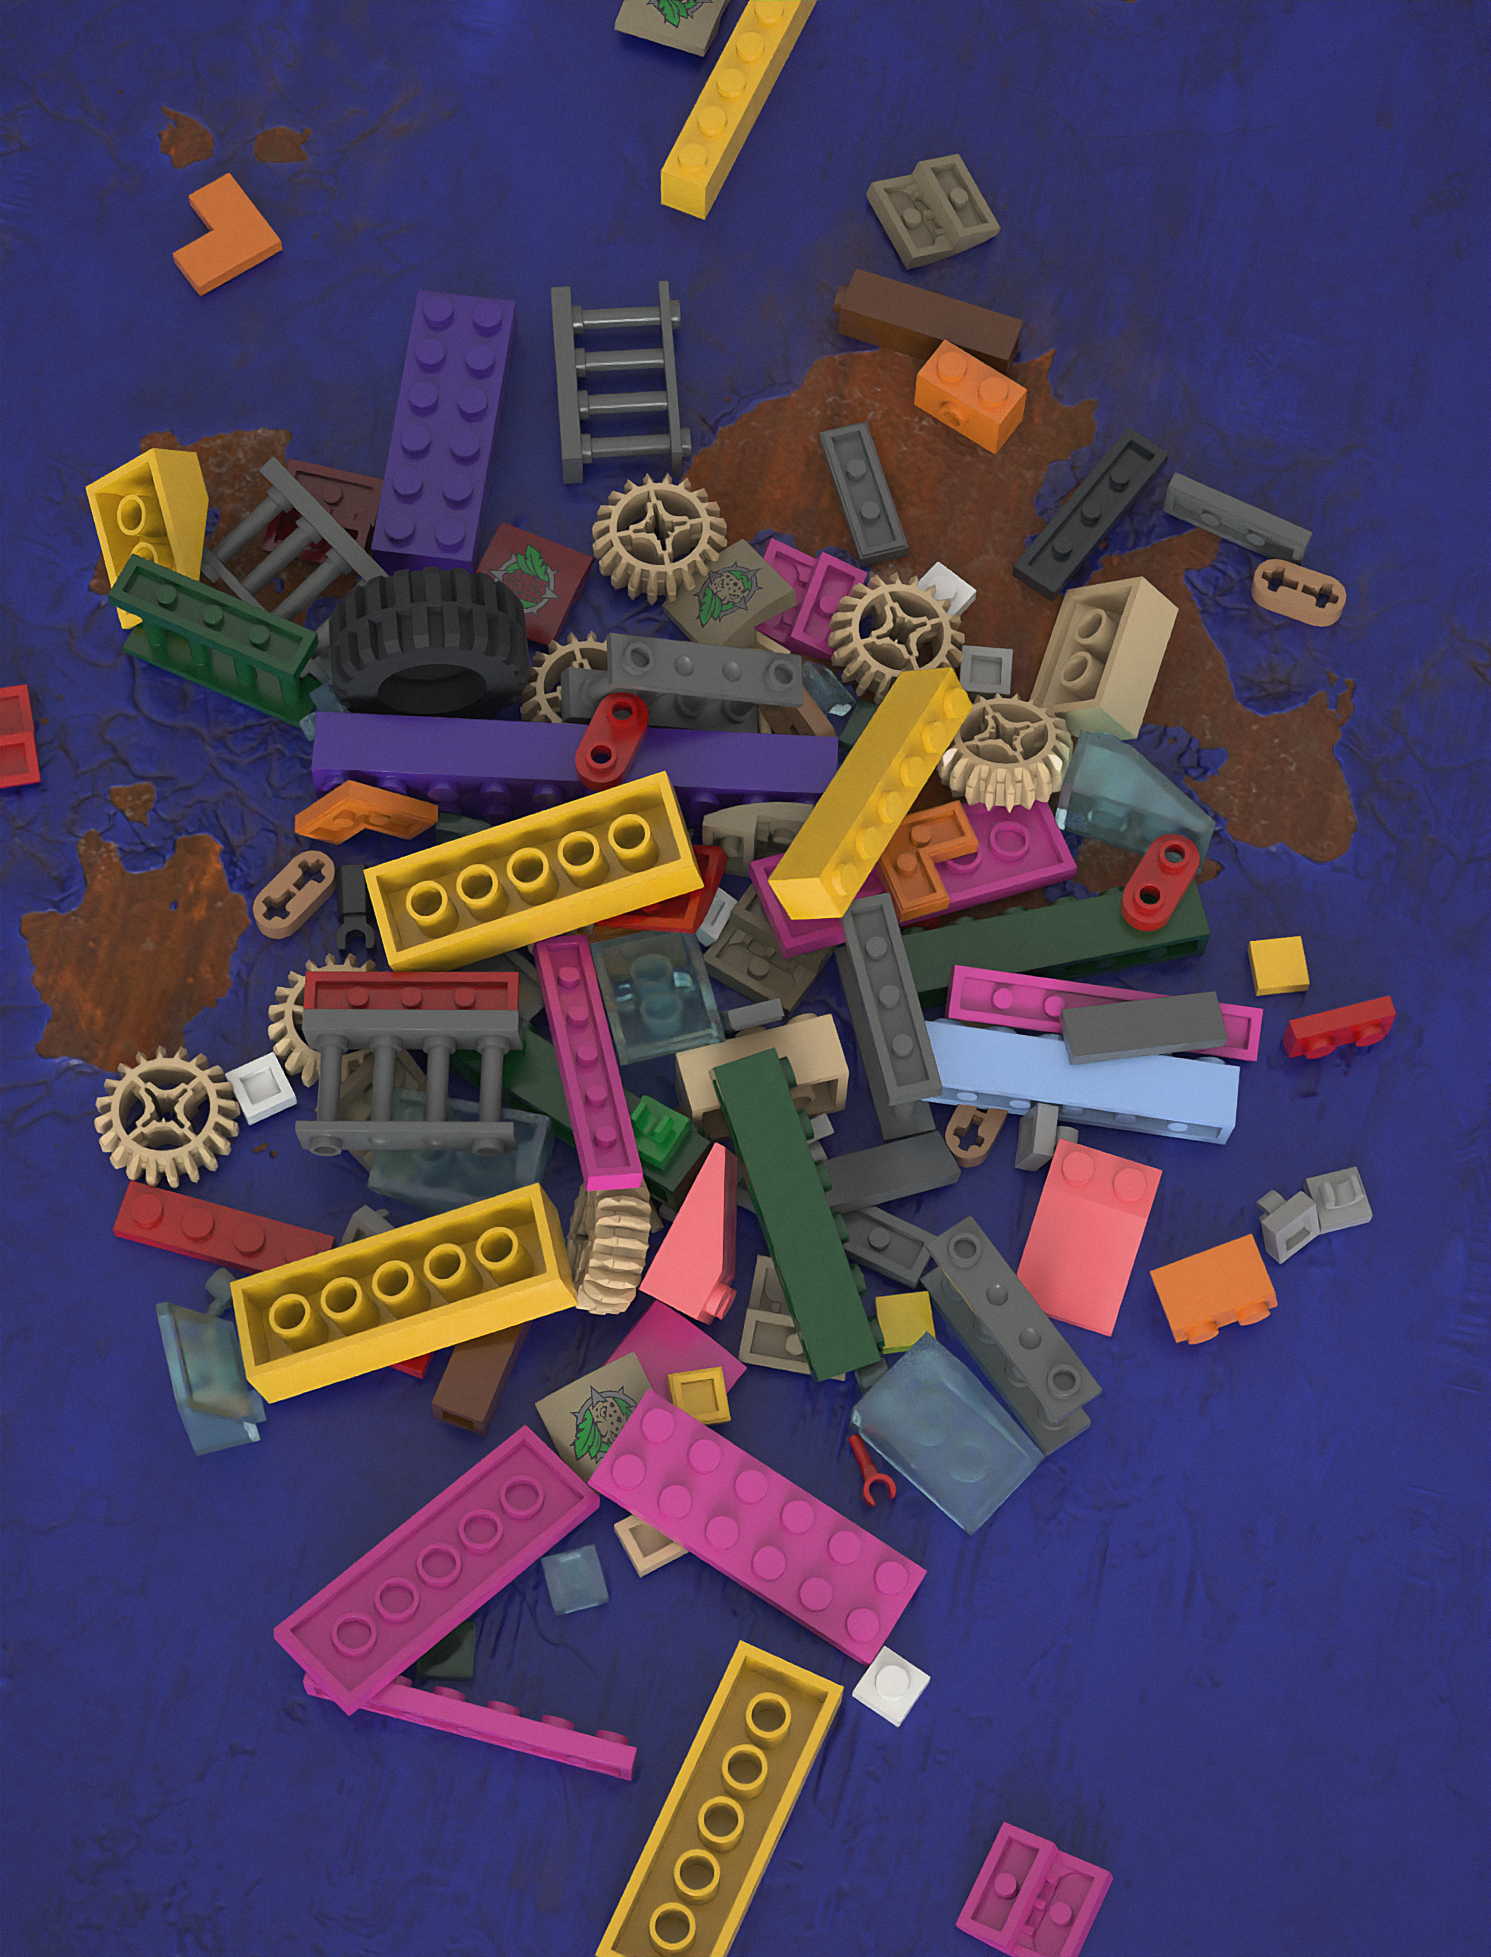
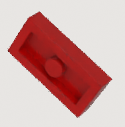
M1389 995L1289 1020L1282 1041L1288 1058L1305 1055L1307 1059L1326 1056L1332 1053L1337 1046L1353 1042L1358 1047L1372 1045L1381 1041L1388 1034L1396 1017V1011Z

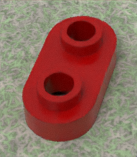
M615 692L606 696L598 705L575 754L576 775L585 787L602 792L619 786L626 778L649 727L648 708L639 696L630 692ZM620 710L628 711L631 714L625 720H619L613 715ZM597 754H606L611 758L604 764H599L592 760Z
M1166 834L1158 837L1150 845L1126 885L1121 899L1120 908L1122 916L1133 928L1141 931H1155L1162 928L1170 920L1195 878L1199 866V852L1190 839L1179 834ZM1170 852L1177 853L1181 856L1182 861L1172 863L1166 859L1165 854ZM1147 893L1152 894L1157 898L1158 902L1146 904L1140 899V896Z

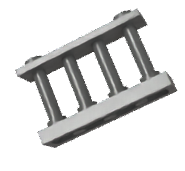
M658 281V306L582 310L581 305H571L570 286L551 287L563 484L583 483L582 464L592 463V458L670 454L672 477H682V458L691 457V437L689 427L680 428L672 333L673 329H681L679 299L670 300L668 281ZM660 325L662 348L585 352L584 347L574 348V335H583V330ZM664 368L665 391L588 395L587 390L577 391V378L586 377V372ZM667 410L669 434L591 438L590 433L580 434V420H589V415Z
M274 456L259 469L273 484L266 491L269 496L214 549L210 550L203 543L200 568L213 583L221 577L242 601L268 611L255 596L312 541L317 544L324 538L332 546L325 553L328 558L271 612L289 621H292L342 572L347 576L354 569L362 577L355 586L360 585L363 587L367 585L369 579L380 575L383 577L389 576ZM295 507L302 515L295 522L298 527L240 582L225 565L283 510L287 514ZM330 617L314 631L318 634L319 643L300 675L303 678L310 672L323 685L331 678L315 662V659L330 645Z
M610 633L606 636L608 670L601 671L568 667L561 673L562 723L589 725L600 702L606 696L615 692H630L639 696L645 702L649 713L648 728L758 733L757 706L759 704L796 708L804 705L801 655ZM620 710L613 716L619 720H625L631 714L628 711Z
M890 892L854 899L843 917L839 918L846 946L834 948L833 954L883 1143L885 1144L934 1132L936 1128L929 1102L922 1101L921 1099L942 1095L943 1087Z
M303 1009L302 1031L309 1049H316L321 1053L316 1121H296L295 1132L302 1149H308L311 1153L320 1156H335L340 1154L342 1150L472 1151L473 1154L481 1157H498L503 1155L504 1151H518V1137L514 1122H500L503 1055L507 1054L509 1050H523L524 1030L519 1010ZM348 1049H369L374 1053L370 1121H338L342 1054L346 1053ZM402 1049H421L428 1053L424 1121H392L396 1054H399ZM455 1050H477L482 1054L479 1122H446L449 1059Z
M971 1215L927 1243L925 1248L938 1264V1267L920 1278L918 1286L922 1291L929 1292V1299L932 1305L1045 1457L1088 1429L1092 1421L1082 1409V1406L1101 1394L1102 1388Z

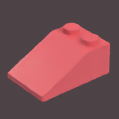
M1059 1138L1016 1275L1047 1317L1111 1337L1163 1170Z
M716 1142L639 1287V1290L708 1325L712 1324L715 1316L721 1320L726 1316L737 1293L735 1289L731 1288V1285L735 1279L738 1158L726 1147Z

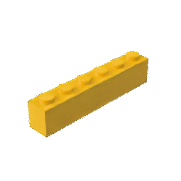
M749 0L661 170V204L700 219H706L817 0Z
M952 667L904 671L900 673L769 877L768 882L791 920L841 918L847 911L973 707Z

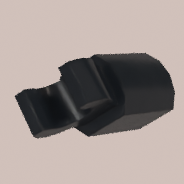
M365 864L342 865L336 872L338 921L343 924L336 934V945L340 957H347V943L356 937L365 940L368 956H374L377 949L375 933L369 925L374 917L373 905L363 870L370 867Z

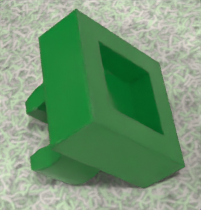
M646 1095L642 1096L630 1115L639 1158L664 1170L692 1128L690 1118Z

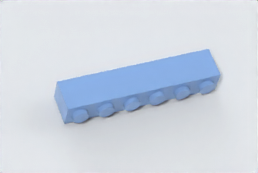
M948 1018L937 1019L933 1022L925 1021L943 1089L942 1095L921 1099L922 1101L956 1106L958 1104L978 1106L977 1109L984 1110L989 1108L1008 1110V1113L1025 1115L1040 1102L1059 1107L1057 1119L1059 1121L1224 1145L1235 1127L1240 1067L1225 1065V1062L1221 1059L1199 1057L1191 1060L1173 1057L1171 1053L1070 1065L1064 1038L1058 1034H1042L1034 1037L1016 1034L1013 1029L1003 1026L979 1029L965 1027L960 1021Z

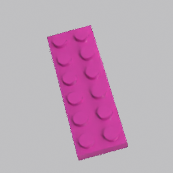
M1035 800L1030 810L1022 805H1014L1010 813L1005 806H994L988 812L985 803L979 802L973 806H969L968 803L961 804L978 839L977 852L935 863L934 865L950 898L948 909L899 922L897 918L899 927L1073 879L1077 866L1048 803ZM786 852L750 862L749 876L784 959L845 942L839 918L790 919L768 882L769 877ZM875 866L854 899L886 893Z
M651 1389L646 1391L587 1482L589 1486L865 1667H868L873 1662L927 1573L925 1569Z
M524 1425L273 1629L274 1639L339 1707L350 1716L600 1508V1497L531 1429Z

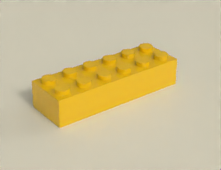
M666 771L363 870L387 960L394 972H447L705 887L677 795Z
M539 1182L230 1282L246 1379L269 1404L579 1305L558 1210Z
M740 1640L596 1951L595 1957H727L841 1704L843 1686Z

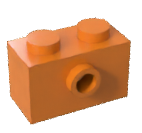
M944 340L917 374L914 405L996 455L1023 420L1027 389L949 341Z
M1252 1234L1150 1271L1154 1287L1176 1343L1185 1340L1189 1344L1205 1342L1219 1334L1218 1328L1236 1321L1242 1326L1259 1322L1270 1315L1269 1309L1278 1306L1276 1293Z

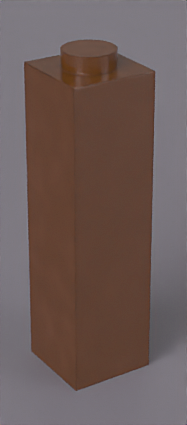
M858 268L855 269L849 286L845 284L840 285L833 306V312L839 314L838 334L924 361H928L942 342L947 340L1008 377L1020 347L1023 320Z
M534 1319L456 1344L431 1403L434 1419L485 1437Z

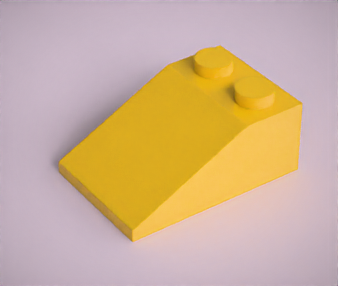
M152 448L86 486L111 588L132 553L199 582L209 498L196 452ZM117 608L122 629H130L142 622L140 617Z

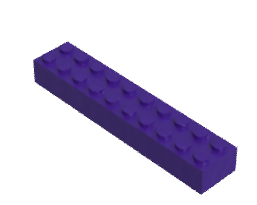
M321 711L316 713L311 770L317 801L346 781L351 780L438 805V822L456 823L461 819L483 820L487 824L498 826L600 791H594L585 787L576 775L575 754L589 725ZM648 728L628 774L620 785L666 771L677 795L687 830L695 835L702 836L704 816L734 806L764 802H794L811 804L814 809L837 773L839 737ZM597 754L592 758L594 762L604 764L611 759L606 754Z

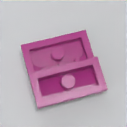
M771 538L765 545L761 557L795 590L797 605L755 626L754 629L789 651L831 660L836 650L828 647L829 635L831 632H834L830 629V620L833 614L838 612L837 606L842 597H851L850 593L853 587L859 582L864 584L867 572L825 552H822L815 559Z
M657 1299L653 1300L601 1366L603 1367L634 1351L653 1391L669 1401L665 1377L668 1374L722 1366L727 1394L747 1368L706 1333Z
M1003 1822L955 1925L969 1935L1012 1957H1078L1113 1877L1110 1871L1058 1850L1055 1843Z

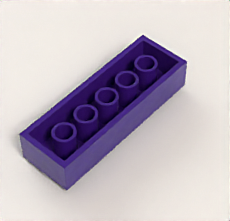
M418 290L371 547L372 559L389 576L394 575L395 571L409 569L410 572L424 570L423 567H438L439 570H451L452 567L466 569L470 574H475L477 570L518 334L516 301Z

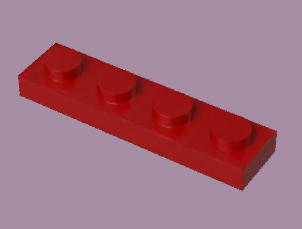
M306 971L303 1009L519 1010L520 976L519 972Z
M130 1180L113 1227L117 1237L254 1275L335 1249L337 1244L334 1236Z

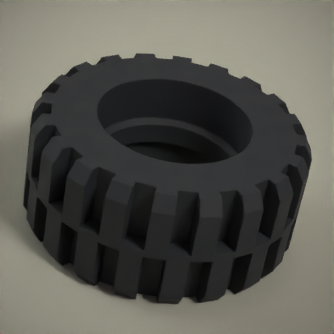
M423 567L424 570L412 572L409 569L395 571L392 576L383 577L380 575L369 579L366 586L357 585L348 592L346 597L341 598L329 619L332 683L335 695L350 713L462 719L485 717L488 719L499 714L502 707L509 708L514 704L529 682L530 664L524 606L506 584L500 580L495 582L490 575L481 572L474 575L468 573L466 569L454 567L451 570H439L438 567Z

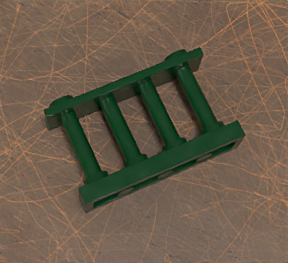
M133 553L108 593L110 605L142 619L141 623L134 626L122 648L125 653L302 730L307 726L327 690V684L323 685L320 681L306 675L303 678L300 677L319 643L317 632Z

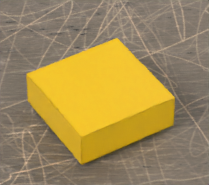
M1301 936L1249 942L1247 950L1256 996L1308 990L1310 982Z
M928 1291L875 1297L876 1318L885 1341V1346L881 1347L882 1354L935 1348L936 1337Z
M722 1366L668 1374L665 1377L670 1403L705 1426L724 1424L731 1421Z

